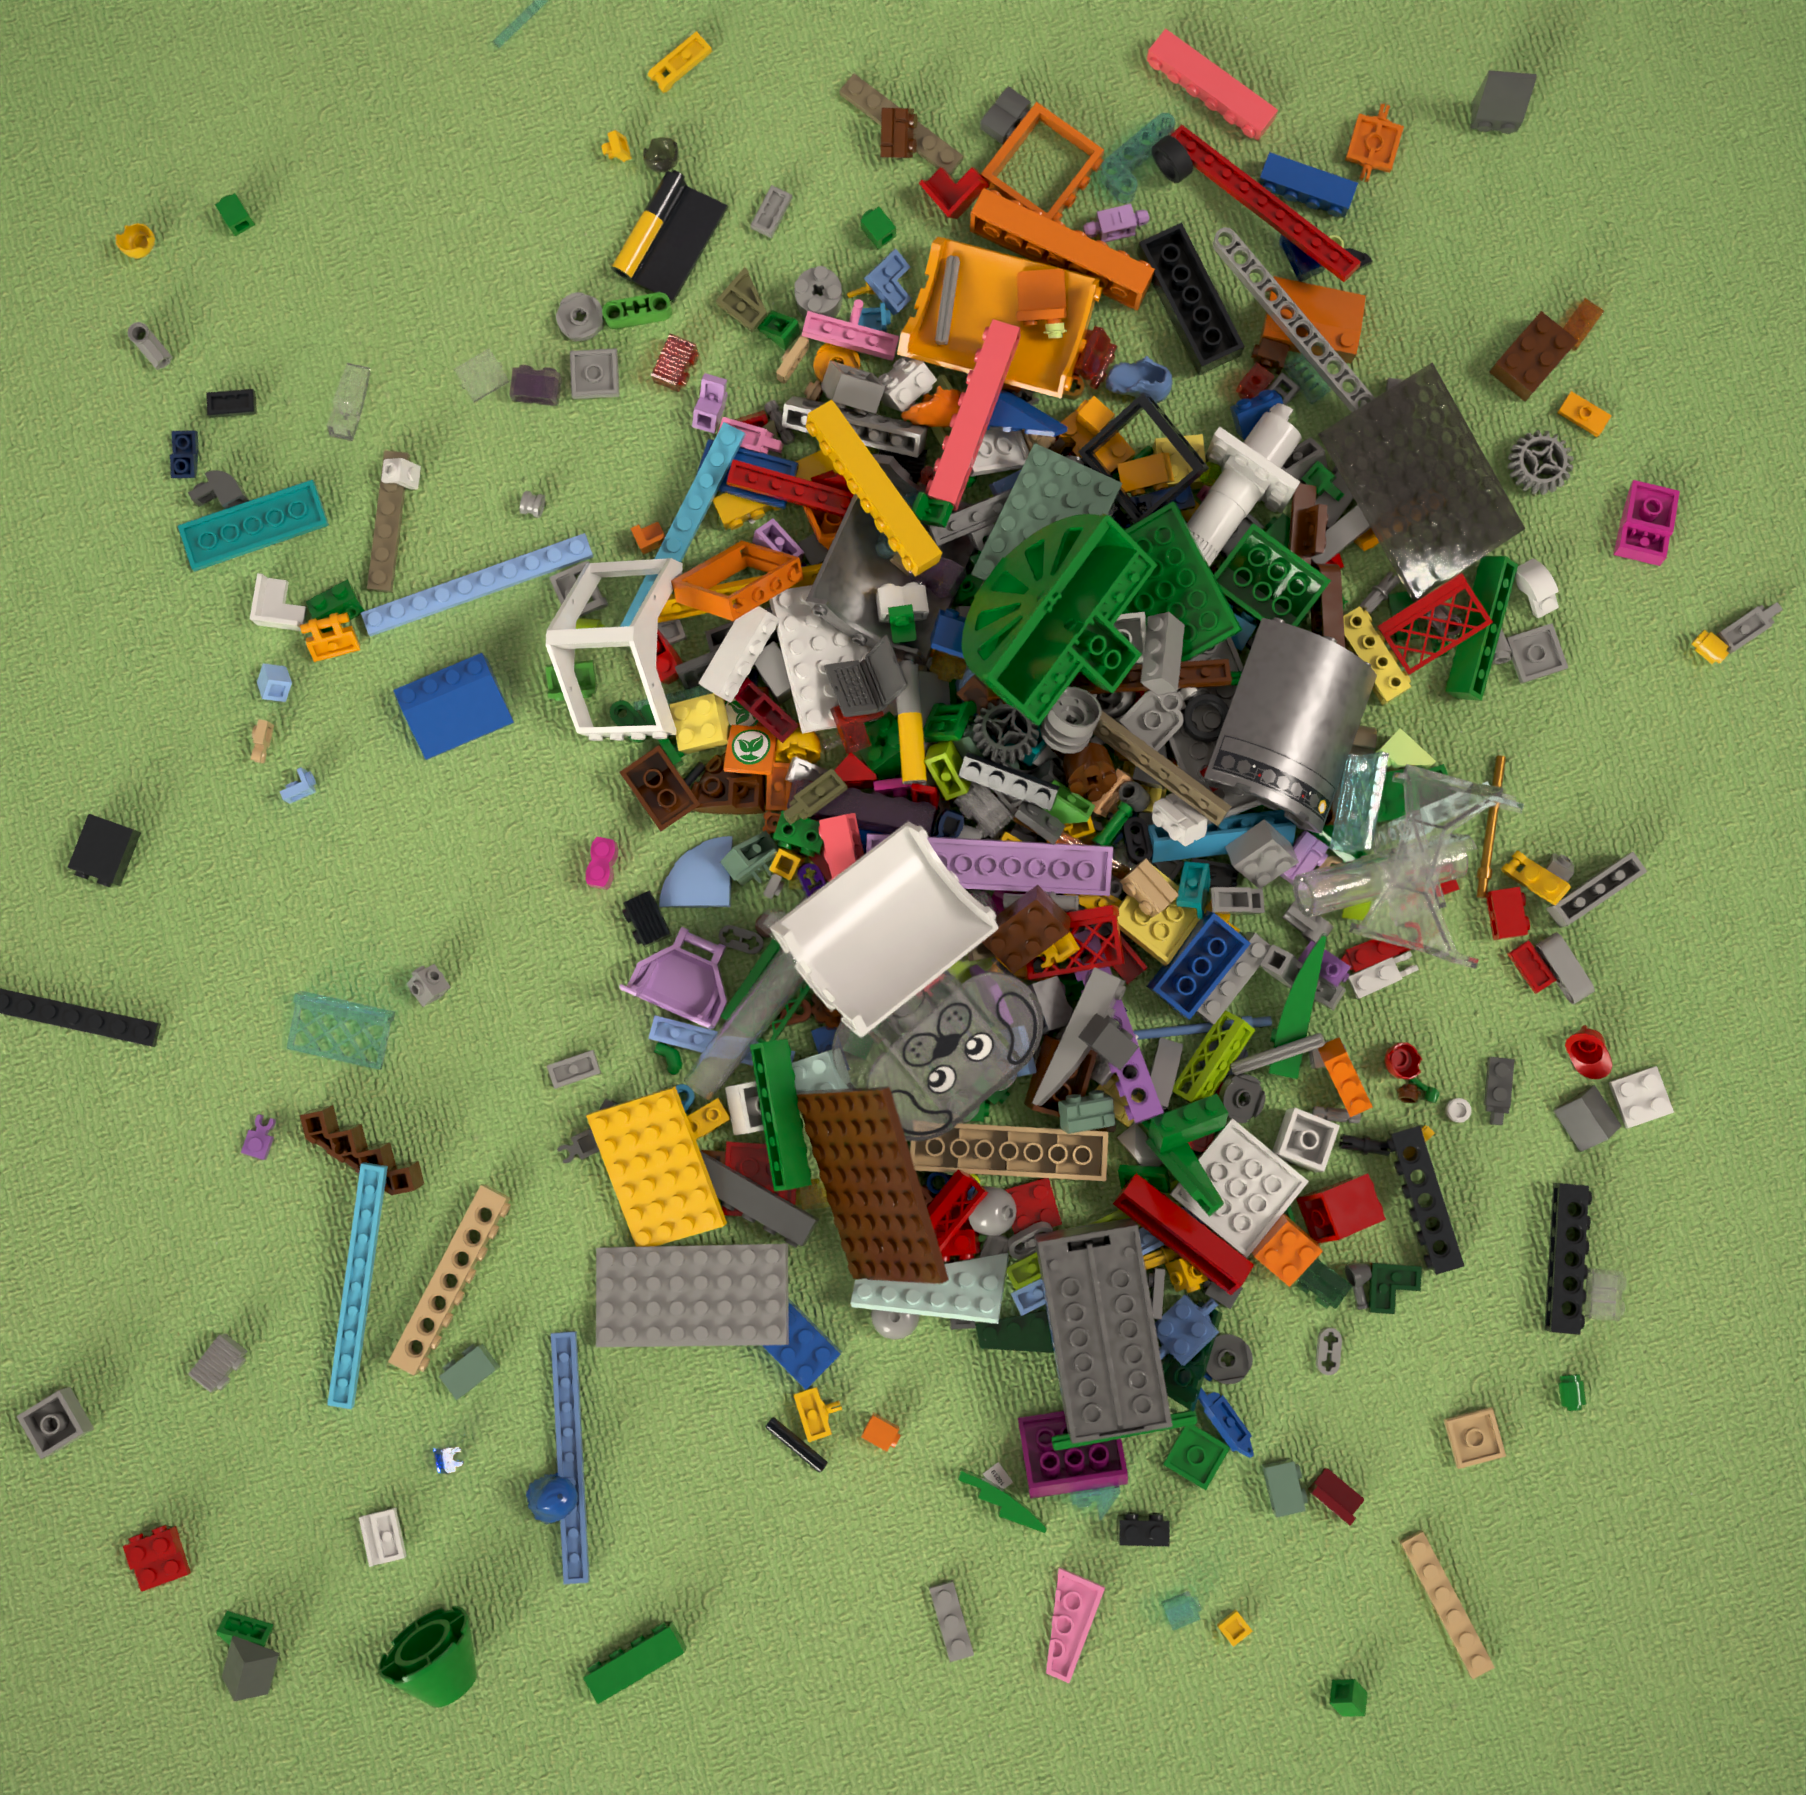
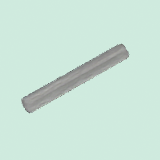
M950 255L946 261L935 336L936 344L947 345L949 340L960 264L958 256Z
M1317 1033L1231 1063V1069L1234 1075H1239L1322 1047L1325 1044V1040L1321 1033Z

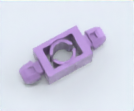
M1131 204L1098 211L1096 222L1091 221L1083 225V231L1088 238L1097 237V234H1099L1100 240L1105 243L1135 236L1137 225L1142 226L1149 222V214L1147 210H1137L1134 213Z

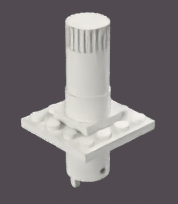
M1277 403L1270 408L1269 411L1271 412H1265L1244 442H1241L1220 426L1213 435L1205 455L1206 465L1212 471H1220L1221 474L1187 523L1209 566L1257 501L1260 502L1262 500L1265 502L1264 505L1272 512L1278 511L1282 513L1300 484V481L1281 469L1302 439L1299 431L1288 422L1293 409L1284 404Z

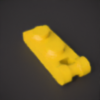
M696 31L652 67L648 72V76L652 81H656L659 84L658 87L663 93H666L672 88L674 83L711 54L712 48ZM665 70L670 73L666 77L662 75Z
M1517 850L1512 855L1513 859L1508 864L1505 863L1501 868L1502 872L1555 906L1571 888L1568 882L1530 860ZM1520 865L1524 866L1521 872L1516 870Z

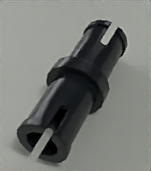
M1341 1134L1340 1136L1342 1141H1339V1149L1359 1151L1363 1155L1368 1153L1390 1155V1151H1387L1389 1149L1387 1141L1370 1139L1366 1135L1357 1137Z

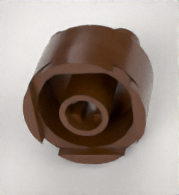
M1088 743V746L1082 751L1067 753L1063 758V772L1070 791L1084 799H1089L1092 802L1100 800L1102 795L1106 794L1117 782L1118 778L1107 749L1098 743Z

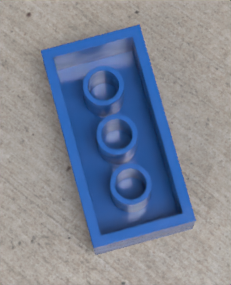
M1206 911L1203 919L1198 921L1170 963L1166 966L1163 965L1146 987L1180 1015L1190 1020L1251 943L1214 912Z
M788 1298L789 1345L762 1346L806 1390L841 1355L842 1351Z

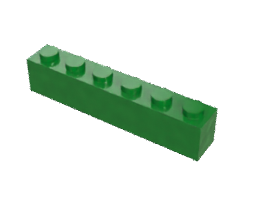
M1481 556L1477 567L1472 591L1493 623L1457 645L1445 692L1457 699L1482 701L1518 568V564L1507 556ZM1472 601L1471 608L1478 609ZM1466 610L1465 615H1464V622H1463V624L1465 623V619H1466V615H1467V610ZM1470 611L1467 625L1479 626L1485 622L1481 613ZM1463 627L1458 638H1460L1462 635ZM1466 628L1465 634L1473 629Z
M788 1039L752 1044L750 1049L774 1191L790 1190L812 1185V1174L807 1159V1145L803 1135V1121L797 1105L795 1072L792 1069L791 1048L788 1045Z

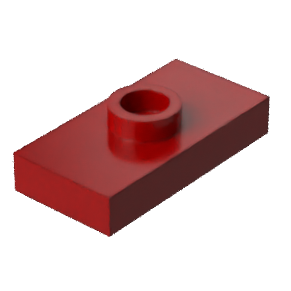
M1529 940L1507 953L1535 994L1557 980Z

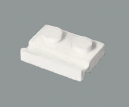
M396 1507L359 1517L369 1567L406 1557Z

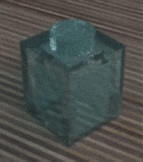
M1189 1591L1161 1602L1173 1631L1201 1620L1198 1612L1202 1611L1197 1596L1192 1597Z

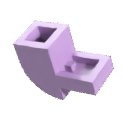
M704 373L701 380L700 398L694 408L692 427L715 433L721 421L727 400V379Z

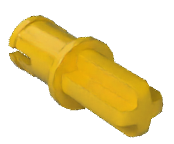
M1163 1246L1160 1247V1250L1143 1255L1145 1270L1181 1258L1169 1247L1164 1248Z

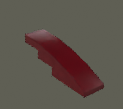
M747 677L745 678L734 699L778 740L784 743L799 725Z

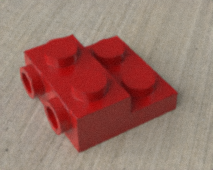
M961 1206L955 1207L952 1211V1220L960 1216ZM969 1218L941 1251L943 1262L950 1261V1256L959 1255V1260L973 1259L974 1254L981 1252L979 1233L974 1231ZM945 1225L938 1228L937 1238H942L945 1234Z
M166 1525L151 1530L152 1535L146 1537L143 1536V1533L128 1538L129 1543L123 1546L130 1570L134 1569L141 1592L191 1573L176 1526L168 1529Z

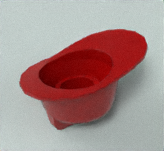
M1583 1025L1580 1030L1566 1039V1051L1578 1073L1590 1079H1602L1608 1076L1613 1064L1606 1048L1604 1037L1600 1032Z

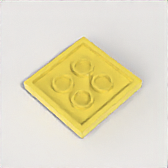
M1154 867L1178 893L1179 886ZM1126 895L1118 906L1120 915L1118 916L1119 929L1164 966L1168 965L1200 920L1197 916V908L1178 907L1176 897L1162 912L1152 918L1140 910L1139 903L1134 897Z

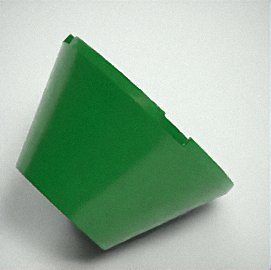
M452 1606L453 1610L444 1611L443 1608L433 1610L402 1630L392 1640L393 1647L388 1654L383 1653L380 1658L378 1673L381 1678L390 1685L434 1708L445 1707L461 1698L473 1686L478 1672L469 1616L459 1606Z

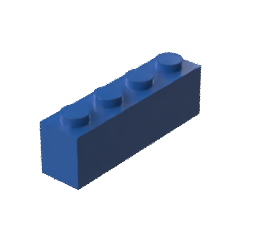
M1271 152L1268 154L1258 182L1272 194L1281 195L1288 201H1298L1311 209H1321L1327 211L1331 216H1341L1344 218L1358 185L1357 182Z

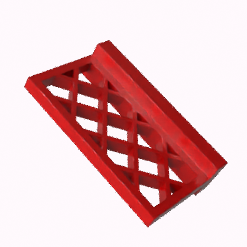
M1461 573L1380 624L1378 629L1407 674L1411 675L1489 626L1493 621ZM1464 589L1470 596L1468 607L1454 604L1456 595ZM1450 598H1452V603H1451V604L1445 602V601L1449 600ZM1472 601L1478 609L1471 608ZM1439 605L1450 607L1447 620L1433 618L1436 607ZM1453 607L1467 610L1464 624L1450 621ZM1431 611V616H1430V617H1428V616H1423V615H1425L1426 613H1428V612ZM1470 611L1481 613L1485 622L1479 626L1467 625ZM1419 618L1429 620L1426 634L1412 631L1415 620ZM1432 621L1446 623L1443 637L1429 634ZM1411 624L1409 630L1403 629L1404 627ZM1449 624L1463 627L1462 635L1457 640L1446 638ZM1466 628L1473 629L1465 634ZM1398 631L1408 633L1406 646L1395 645L1390 636ZM1411 634L1425 637L1422 650L1408 648ZM1428 637L1442 640L1441 649L1438 652L1425 651ZM1445 641L1452 642L1444 647ZM1398 649L1404 650L1403 656L1401 655ZM1407 651L1421 653L1420 662L1412 668L1405 661ZM1424 654L1431 655L1423 660Z
M1108 905L1068 912L1067 914L1071 917L1070 929L1073 928L1071 934L1075 941L1081 945L1080 950L1074 957L1072 955L1068 957L1071 959V962L1066 969H1060L1053 963L1052 966L1046 967L1042 973L1034 974L1033 963L1038 957L1034 958L1026 964L1028 980L1093 970L1094 967L1100 969L1124 965L1118 916H1120L1118 906ZM1112 922L1113 932L1108 939L1097 932L1103 923ZM1097 924L1094 929L1091 926H1089ZM1083 926L1092 931L1084 943L1074 936L1079 927ZM1095 934L1105 941L1098 953L1087 946ZM1108 945L1116 949L1117 960L1107 961L1101 956ZM1085 949L1095 955L1089 965H1084L1078 961V958ZM1041 956L1040 958L1046 962V957ZM1098 959L1103 961L1102 963H1096ZM1051 967L1056 969L1054 971H1049Z

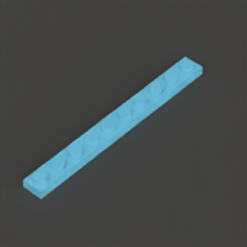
M723 422L654 559L672 558L682 562L746 433ZM658 574L645 576L620 627L630 626Z
M363 1162L360 1166L328 1406L352 1409L355 1405L388 1166Z

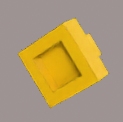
M617 130L607 133L610 142L601 145L603 154H608L610 159L617 157L623 162L632 159L626 137Z

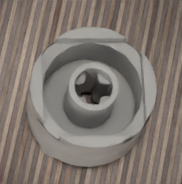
M824 266L810 268L798 277L795 282L794 292L800 314L806 318L807 311L834 318L839 313L842 305V287L838 277Z

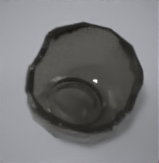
M665 137L652 139L649 148H644L643 151L644 164L654 172L665 173L670 171L677 165L679 160L677 142Z

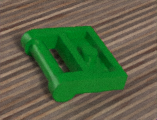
M965 701L963 704L951 705L935 703L923 728L924 741H960L970 716L974 715L977 711L976 703L974 701Z
M1122 801L1117 806L1118 810L1099 835L1096 834L1092 839L1096 845L1111 846L1122 832L1125 822L1132 817L1133 809Z

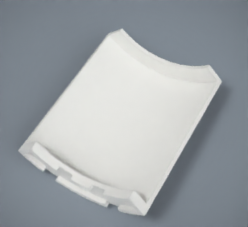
M909 821L770 927L784 952L788 953L790 951L797 961L794 966L811 989L831 1011L836 1008L843 1015L841 1021L861 1038L999 929L995 921L996 915L989 906L985 907L959 884L958 877L952 871H948L927 839L928 834L925 829Z

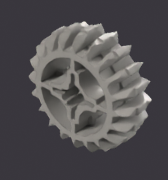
M1540 430L1535 431L1534 435L1529 432L1525 435V439L1520 437L1517 440V445H1513L1511 448L1513 453L1508 456V459L1512 462L1508 464V469L1514 471L1510 474V477L1518 478L1515 482L1516 485L1524 484L1523 491H1527L1530 487L1532 495L1536 494L1538 490H1540L1542 495H1545L1548 490L1553 493L1557 487L1561 488L1565 484L1564 480L1567 481L1570 478L1568 472L1573 470V466L1569 463L1573 461L1574 457L1567 455L1571 448L1563 447L1566 440L1557 441L1558 434L1551 438L1549 430L1545 431L1543 435ZM1539 446L1544 447V450L1538 452L1535 450L1530 451L1528 448ZM1552 453H1553V455L1555 456L1557 462H1555V461L1552 459V456H1551ZM1543 455H1544V458L1542 459L1543 464H1542V466L1537 470V468H1538V466H1539L1538 461H1539V460L1543 457ZM1524 463H1526L1529 466L1530 472L1527 471ZM1538 474L1554 476L1548 479L1536 478Z

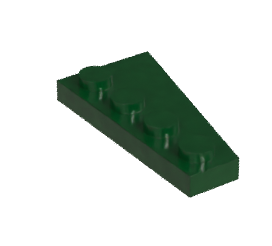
M1199 1300L1197 1306L1202 1307L1205 1303ZM1214 1309L1208 1316L1211 1323L1218 1330L1222 1313ZM1215 1337L1185 1366L1181 1365L1171 1354H1168L1162 1365L1167 1396L1193 1412Z
M1047 1310L1027 1313L1023 1316L1016 1315L1000 1318L998 1324L987 1322L975 1323L980 1349L1054 1353Z

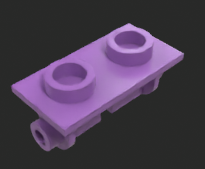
M1310 941L1299 957V962L1304 963L1315 942ZM1324 949L1319 975L1337 987L1341 981H1347L1349 978L1347 972L1351 966Z

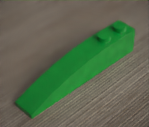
M1327 933L1321 934L1295 977L1287 996L1278 1028L1272 1029L1270 1042L1275 1043L1274 1048L1307 1037ZM1303 1053L1266 1065L1270 1066L1269 1073L1298 1079Z

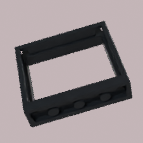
M1147 393L1139 395L1078 451L1083 457L1081 460L1084 462V466L1115 479L1095 453L1144 409L1193 469L1144 514L1121 487L1114 503L1118 507L1122 506L1127 512L1125 517L1133 525L1171 503L1209 469L1151 395Z

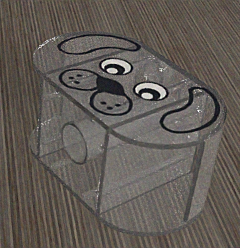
M967 953L862 1038L841 1021L833 1039V1061L840 1078L849 1089H871L874 1087L890 1086L906 1140L925 1141L946 1134L959 1123L970 1121L978 1113L980 1105L994 1092L1004 1090L1013 1084L1017 1077V1072L1027 1065L1038 1048L1043 1032V1013L1041 1005L1032 990L995 957L969 961ZM977 964L986 972L972 977L969 968Z

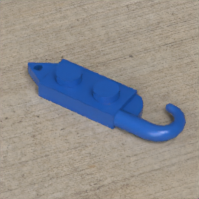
M1205 1372L1204 1378L1212 1381V1377ZM1201 1387L1198 1400L1204 1407V1412L1230 1449L1238 1451L1248 1458L1253 1457L1254 1453L1250 1441L1252 1435L1226 1398L1216 1392L1207 1395Z

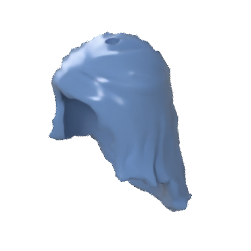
M1148 356L1138 360L1136 363L1121 362L1114 365L1106 378V388L1109 391L1121 395H1130L1134 398H1137L1142 393H1147L1151 395L1156 403L1167 398L1173 384L1171 372L1166 367L1149 359Z

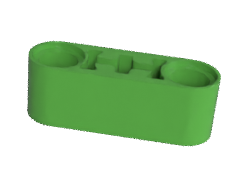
M657 292L609 301L603 306L602 314L608 327L611 329H622L665 321L672 315V306L666 294ZM660 303L666 304L663 310L655 309L656 305ZM640 308L639 313L635 314L636 309ZM612 312L620 313L615 319L609 318Z

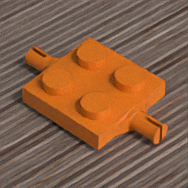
M1385 104L1380 105L1378 116L1370 117L1358 114L1345 161L1356 163L1363 167L1359 179L1363 181L1365 177L1364 182L1369 181L1372 169L1390 173L1393 167L1404 126L1392 123L1387 119L1390 109L1388 104L1386 107Z

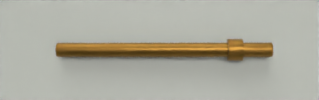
M1500 755L1496 756L1492 792L1497 804L1489 807L1481 867L1477 870L1476 878L1479 881L1476 897L1486 898L1488 881L1492 877V869L1490 867L1506 757Z

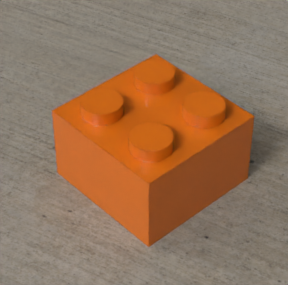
M1283 1213L1252 1251V1254L1290 1287L1323 1250L1310 1235Z

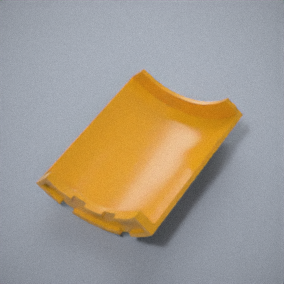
M938 236L932 242L925 275L929 276L925 288L920 289L915 303L917 313L915 317L910 316L907 324L901 331L897 355L969 373L970 370L974 371L976 365L974 358L977 349H982L984 344L982 340L986 326L990 327L992 319L1020 327L1021 338L1004 383L1062 398L1065 391H1070L1073 380L1071 376L1079 354H1084L1086 350L1087 340H1085L1093 307L1095 301L1099 302L1102 293V287H1099L1100 278L1063 269L1065 272L1067 317L1061 318V322H1064V329L1067 332L1062 333L1063 337L1048 338V334L1043 333V331H1046L1045 324H1047V319L1037 320V325L1023 326V321H1017V311H1019L1017 274L1021 271L1061 268ZM950 255L958 256L960 264L949 340L947 345L936 344L935 336L946 261Z

